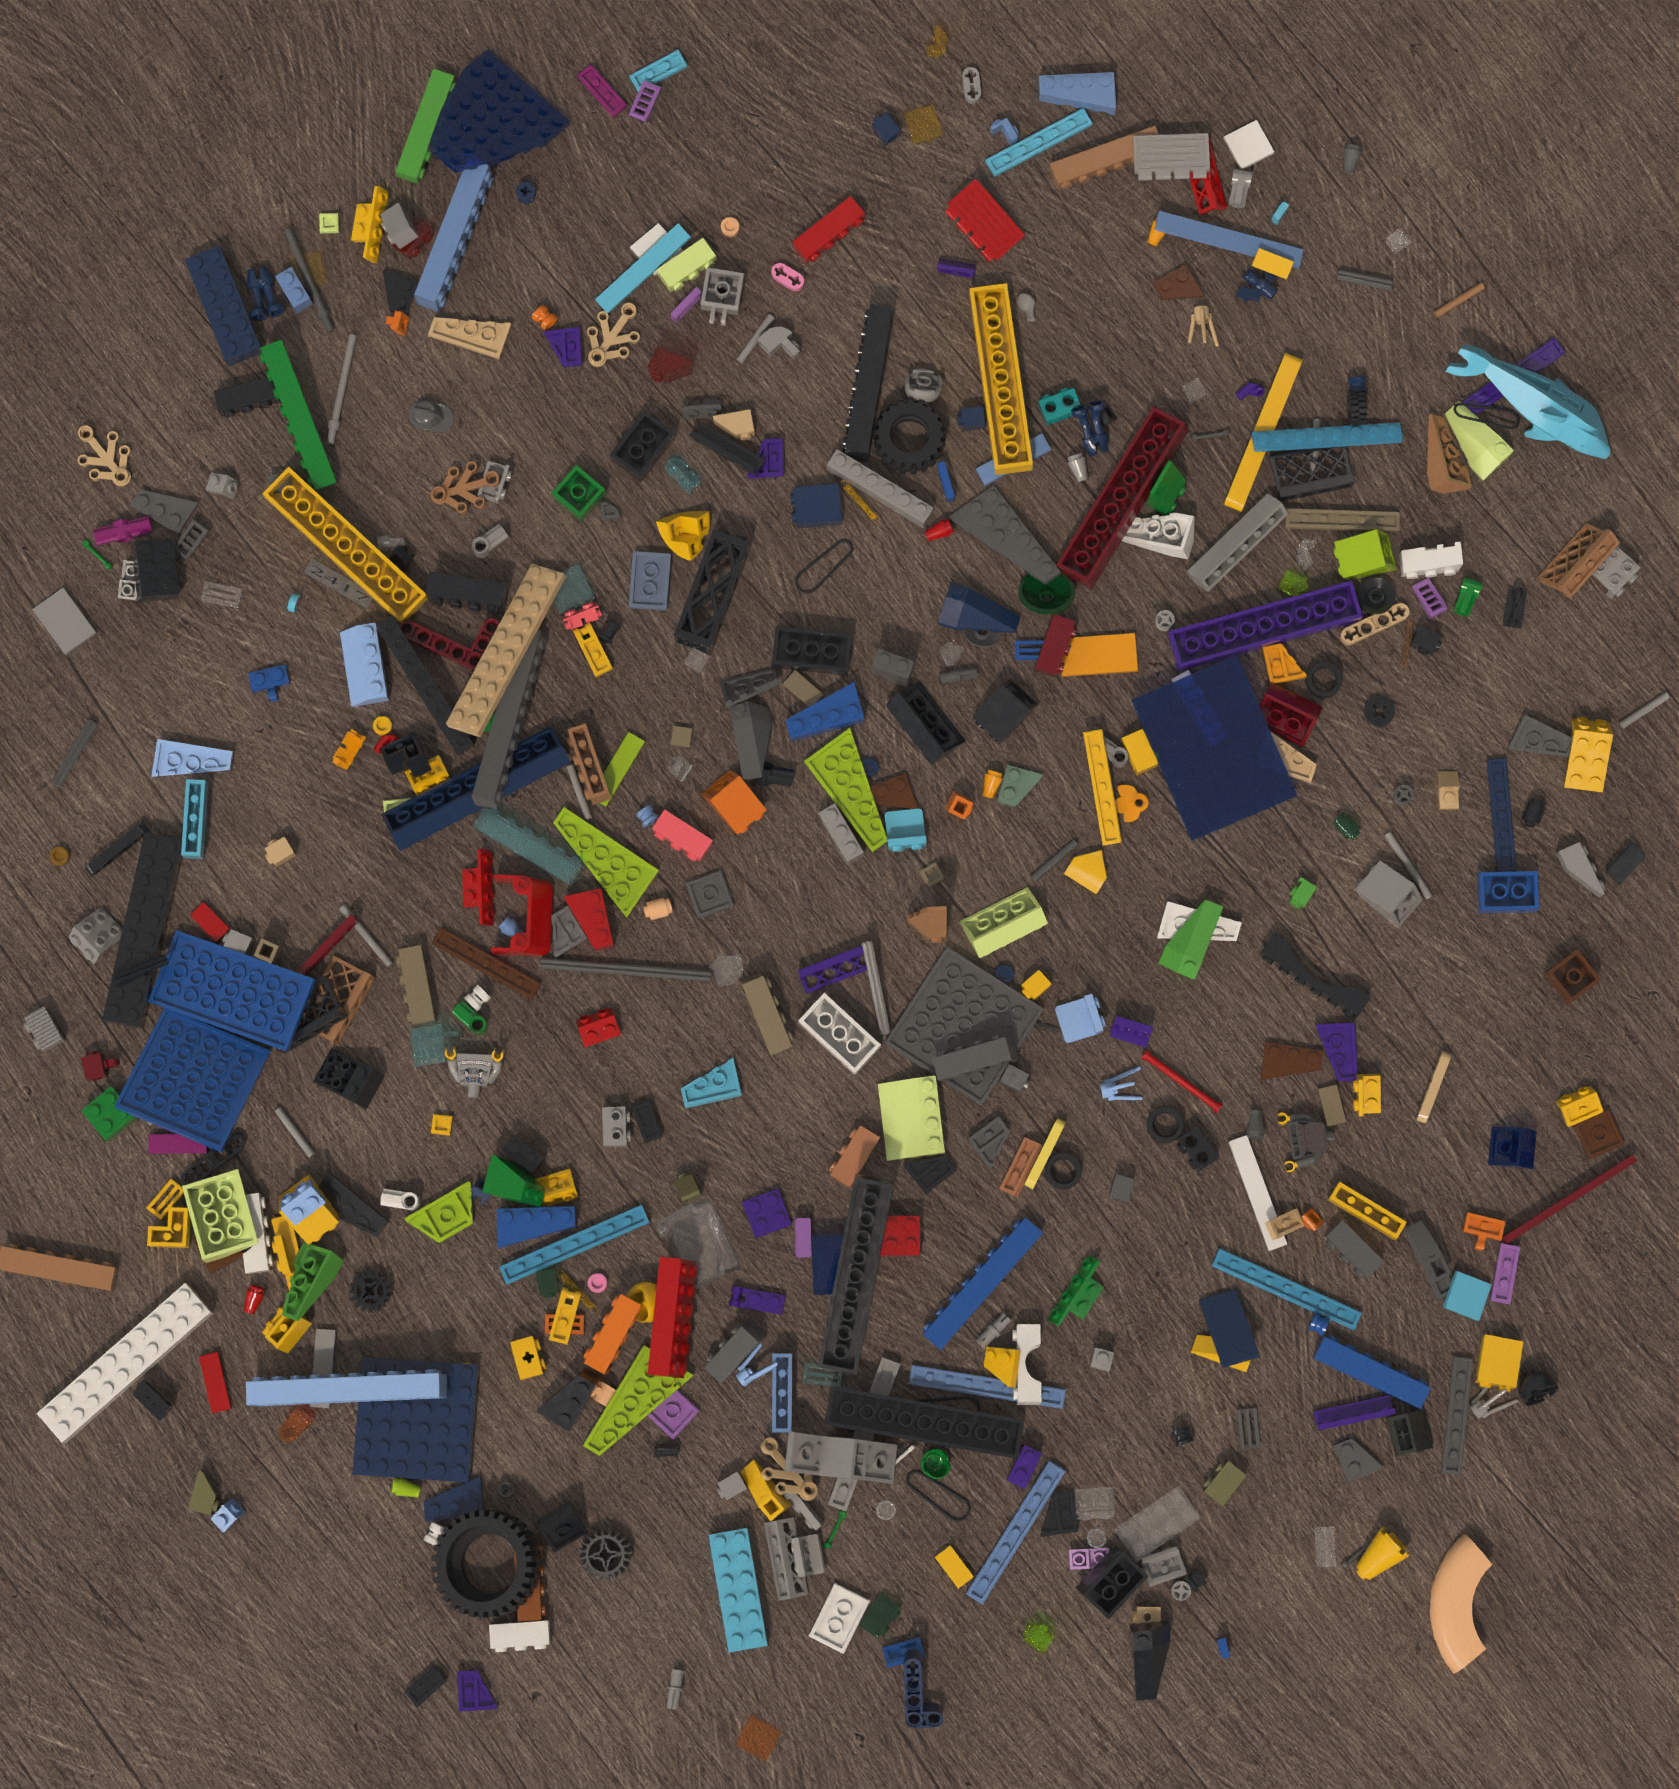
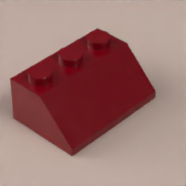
M1271 682L1252 722L1304 747L1323 707Z

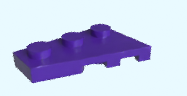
M1355 1023L1316 1024V1029L1337 1081H1356V1074L1358 1072Z

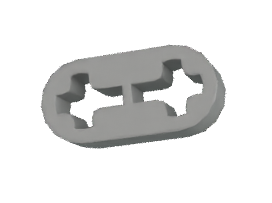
M968 67L963 71L962 75L964 98L968 103L975 104L981 98L980 77L976 68ZM968 73H972L975 76L973 77V83H970L969 77H967ZM970 88H974L975 98H971V95H969Z

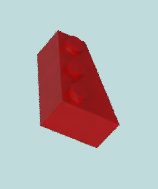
M602 889L564 896L565 901L595 951L613 948L614 943Z

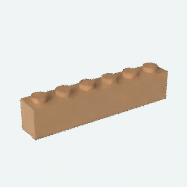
M1156 126L1050 163L1049 170L1056 188L1067 189L1073 183H1084L1090 180V177L1096 175L1100 177L1112 169L1120 170L1126 164H1134L1133 136L1159 135Z
M8 1243L7 1247L1 1246L0 1270L114 1291L118 1268H114L113 1263L102 1261V1265L94 1264L95 1260L83 1258V1261L75 1260L76 1256L64 1254V1258L56 1257L57 1253L50 1251L40 1254L37 1253L38 1249L26 1247V1251L19 1250L18 1245Z

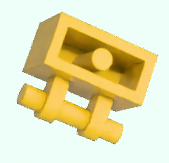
M283 1305L278 1308L274 1318L265 1324L266 1327L262 1333L277 1349L288 1354L312 1323L304 1315L299 1321L282 1316Z

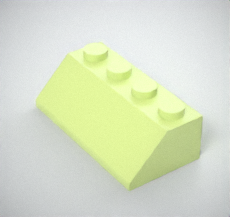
M1026 887L961 920L960 924L978 957L981 958L1047 925L1048 922L1041 906L1029 888Z

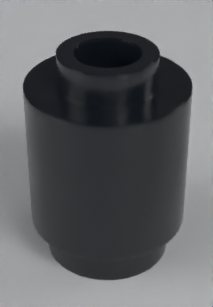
M1531 798L1530 802H1527L1521 818L1524 821V825L1531 828L1540 825L1546 809L1545 802L1535 798Z

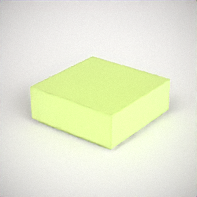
M338 213L319 214L320 234L339 233Z

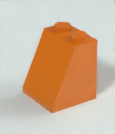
M732 770L726 772L701 793L737 835L748 830L749 825L754 820L758 821L761 819L766 811V808L743 779Z

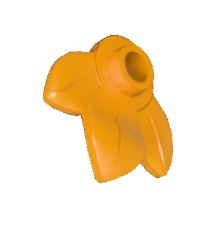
M1120 785L1117 787L1120 797L1115 800L1117 813L1124 814V822H1133L1138 819L1140 812L1147 809L1149 800L1145 794L1138 793L1133 786ZM1141 800L1143 804L1141 806H1137L1135 801Z

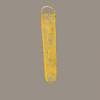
M847 484L845 488L843 487L854 498L853 500L870 516L871 520L873 517L874 520L878 517L871 508L868 509L866 507L868 504H865L866 502L859 494L857 496V492L850 485Z
M563 1272V1274L565 1275L561 1278V1280H563L564 1282L568 1278V1280H570L566 1284L568 1286L572 1280L566 1275V1273ZM575 1283L570 1288V1290L572 1289V1291L576 1288L574 1292H576L577 1289H579L578 1291L581 1292L580 1288H578V1286H576ZM582 1292V1298L580 1300H582L585 1297V1299H587L584 1302L585 1306H587L589 1303L590 1305L593 1304L589 1308V1310H591V1308L594 1306V1303H592V1301H590V1299H588V1297Z

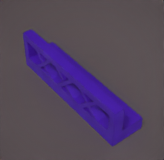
M863 946L798 970L805 993H811L867 971V966L858 964L860 958L864 956ZM849 962L855 965L852 972L845 973L840 971L843 963ZM831 969L836 971L834 979L827 980L822 978L825 970ZM810 976L818 978L816 986L808 989L805 978Z
M1388 1395L1313 1411L1317 1431L1394 1415L1396 1411L1392 1407L1391 1398Z

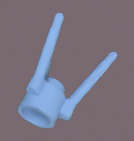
M1138 1066L1111 1079L1104 1080L1105 1083L1100 1084L1103 1099L1108 1098L1109 1101L1142 1100L1143 1097L1114 1095L1118 1094L1117 1089L1135 1085V1082L1116 1085L1115 1081L1141 1070V1067Z
M759 1343L747 1359L737 1367L739 1372L736 1373V1377L744 1387L754 1379L778 1366V1362H775L756 1373L751 1367L746 1368V1365L761 1348L762 1343Z

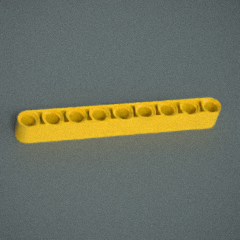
M1285 353L1253 432L1275 430L1303 359ZM1252 437L1224 503L1225 506L1242 512L1265 455V452H1254Z

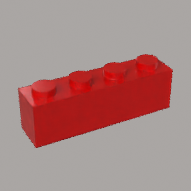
M850 196L792 241V246L806 264L810 261L814 262L820 257L821 252L825 249L826 251L830 250L835 245V241L839 238H845L850 233L849 230L854 226L856 228L864 222L865 212Z

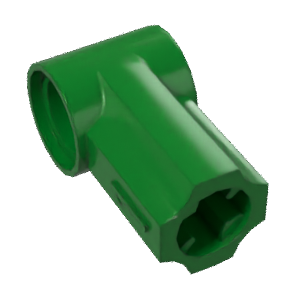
M1465 576L1453 612L1460 616L1469 617L1483 583Z
M463 1000L451 1012L474 1034L484 1035L487 1032L488 1023ZM477 1021L483 1022V1027L480 1030L474 1029V1024Z

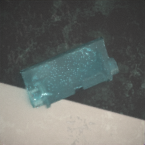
M674 456L672 459L669 458L664 469L690 495L694 487L697 488L701 484L700 478L692 470L687 473L684 472L688 466L680 457Z

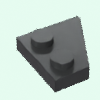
M997 1116L969 1136L967 1140L987 1168L990 1169L1010 1131L1001 1118Z

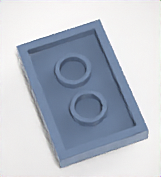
M633 551L629 595L630 609L667 611L671 554Z

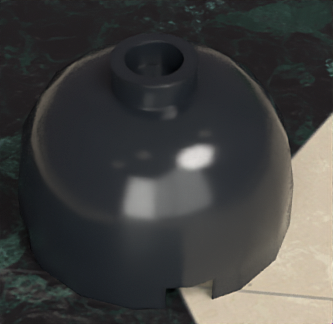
M1532 1369L1524 1373V1377L1518 1386V1393L1524 1405L1532 1406L1545 1401L1543 1397L1548 1394L1552 1397L1559 1387L1551 1374L1546 1371H1534Z

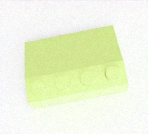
M936 1076L878 1084L887 1161L945 1154Z
M238 1169L182 1186L201 1258L205 1263L225 1258L259 1243Z

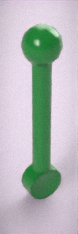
M84 540L82 542V546L88 548L103 562L106 569L112 568V563L107 562L90 546L89 541Z
M845 1511L839 1513V1519L828 1541L824 1543L826 1549L831 1548V1542L841 1521L846 1517Z

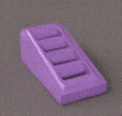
M643 81L629 115L648 123L661 87ZM647 87L651 90H654V94L646 92L645 88ZM643 94L651 97V101L642 98ZM640 101L648 104V108L639 105ZM637 108L645 111V114L636 112Z
M1429 578L1412 586L1414 593L1430 620L1448 610L1445 602ZM1425 585L1429 587L1422 592L1419 591ZM1430 591L1432 593V595L1426 598L1422 596ZM1435 598L1436 601L1430 604L1427 603V601ZM1438 604L1439 607L1432 611L1431 607Z

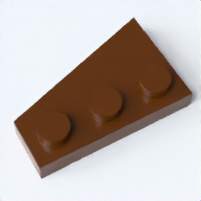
M1266 1042L1260 1080L1320 1071L1323 1051Z

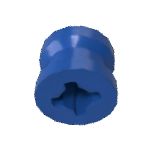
M1315 1312L1308 1330L1316 1331L1319 1335L1323 1336L1330 1318H1323L1319 1313Z

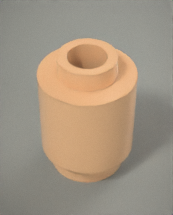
M663 897L648 901L646 906L643 907L645 917H649L650 920L666 917L668 914L673 913L669 898L664 899Z

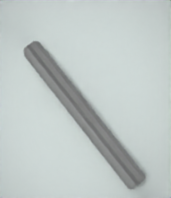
M865 941L862 943L879 1030L881 1035H886L890 1033V1027L872 941Z

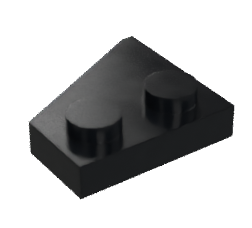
M383 270L389 311L393 313L401 311L408 316L419 283L418 279Z
M945 1155L903 1165L925 1195L956 1172V1169Z
M1073 1492L1053 1495L1040 1533L1041 1537L1078 1532Z

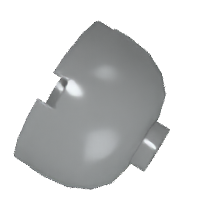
M914 369L911 374L909 372L906 374L904 389L907 397L914 399L915 403L921 400L924 401V404H929L939 397L943 380L940 375L938 377L935 376L932 370Z

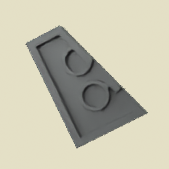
M775 668L719 681L726 708L779 685Z
M1524 715L1508 749L1569 757L1572 737Z

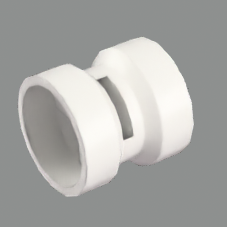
M477 984L473 988V992L467 994L464 999L478 1011L484 1002H488L491 997Z
M431 1522L429 1526L430 1532L425 1535L423 1540L432 1545H439L441 1542L437 1538L439 1535L445 1534L443 1531L444 1527Z

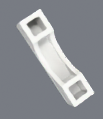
M260 1193L247 1194L246 1198L259 1243L243 1253L245 1273L253 1274L271 1271L270 1266H273V1257L268 1252V1247H271V1240L269 1235L266 1236L268 1218L264 1216L263 1209L266 1208L265 1197H262Z
M1017 1324L1016 1330H1012V1341H1016V1349L1014 1350H1020L1017 1388H1013V1400H1017V1405H1040L1042 1402L1041 1382L1029 1375L1025 1365L1027 1355L1032 1350L1040 1347V1324Z

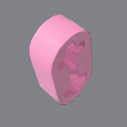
M777 263L772 267L771 274L775 281L792 291H799L803 288L804 278L800 273L782 263ZM780 269H783V274H785L786 277L781 274L779 276H776L777 273L775 270L779 271ZM789 278L793 280H796L798 278L800 285L796 284L795 286H793V282Z

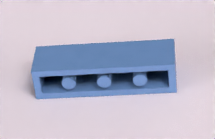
M773 1353L772 1364L778 1362V1366L772 1369V1433L792 1432V1354Z

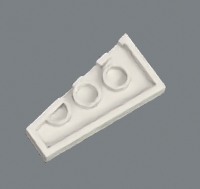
M1167 901L1157 938L1172 939L1196 909ZM1220 916L1211 940L1237 941L1241 922Z

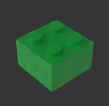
M576 465L551 494L554 500L582 522L606 495V491Z
M112 1086L81 1110L107 1142H110L138 1119L115 1108V1103L120 1094Z

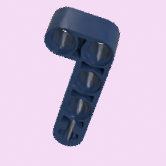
M914 1649L908 1650L904 1654L906 1724L911 1728L938 1727L943 1722L942 1707L934 1702L923 1703L921 1654ZM911 1661H915V1667H911ZM911 1678H916L917 1680H916V1681H910L909 1679H911ZM911 1696H916V1697H918V1698H917V1699H911L910 1697H911ZM933 1713L938 1714L935 1717L930 1716ZM912 1714H917L918 1716H917V1717H911L910 1715H912Z

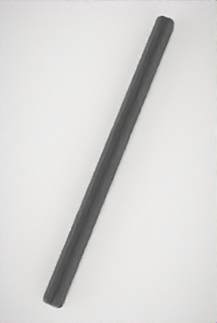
M543 957L540 959V967L545 969L711 981L712 978L710 970Z

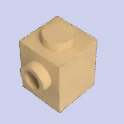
M285 837L270 841L265 848L267 854L264 856L270 865L273 863L276 867L296 856Z
M1136 1607V1611H1132L1133 1623L1161 1621V1607Z

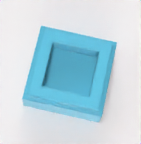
M1286 202L1281 203L1272 217V222L1278 225L1288 210L1289 204Z

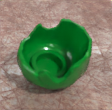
M930 1448L925 1451L920 1460L923 1473L932 1479H941L947 1476L951 1469L948 1455L939 1448Z

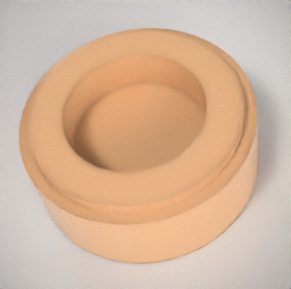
M727 217L721 222V231L725 236L733 237L738 234L740 226L737 219Z

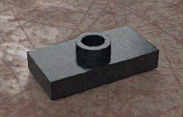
M650 1100L633 1106L632 1110L644 1143L662 1138L663 1136Z
M434 1666L404 1693L416 1707H419L447 1680Z

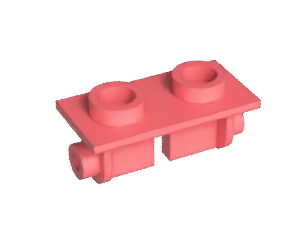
M587 602L578 610L570 609L564 612L565 615L561 617L563 622L567 620L564 623L566 629L573 630L583 626L582 618H585L586 623L598 620L602 614L600 609L596 610L598 608L597 602Z

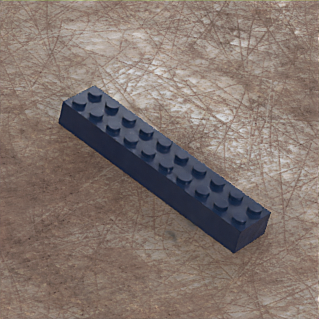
M551 726L518 743L517 749L512 755L513 764L507 773L508 782L507 785H504L503 797L512 794L524 786H528L532 782L570 763ZM481 762L381 814L399 851L484 808L483 806H476L472 799Z

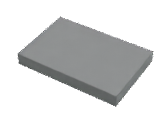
M64 588L32 609L65 655H68L97 634Z

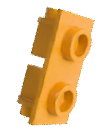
M353 729L350 732L347 731L341 742L346 747L345 749L341 746L338 747L332 757V762L336 766L347 770L353 763V759L362 747L366 737L358 734Z

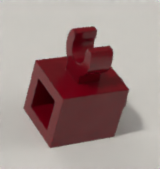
M97 1051L88 1052L85 1057H81L85 1079L88 1082L108 1078L106 1069L119 1067L116 1058L104 1061L103 1055L101 1053L97 1054Z

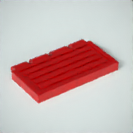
M976 178L947 203L949 208L944 211L952 221L957 217L960 218L956 225L964 235H967L970 231L973 233L968 239L977 250L982 246L985 247L980 253L988 262L992 259L997 261L1025 236Z

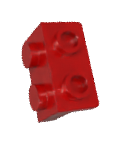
M603 1008L595 1014L583 1015L576 1020L585 1047L621 1035L612 1008Z

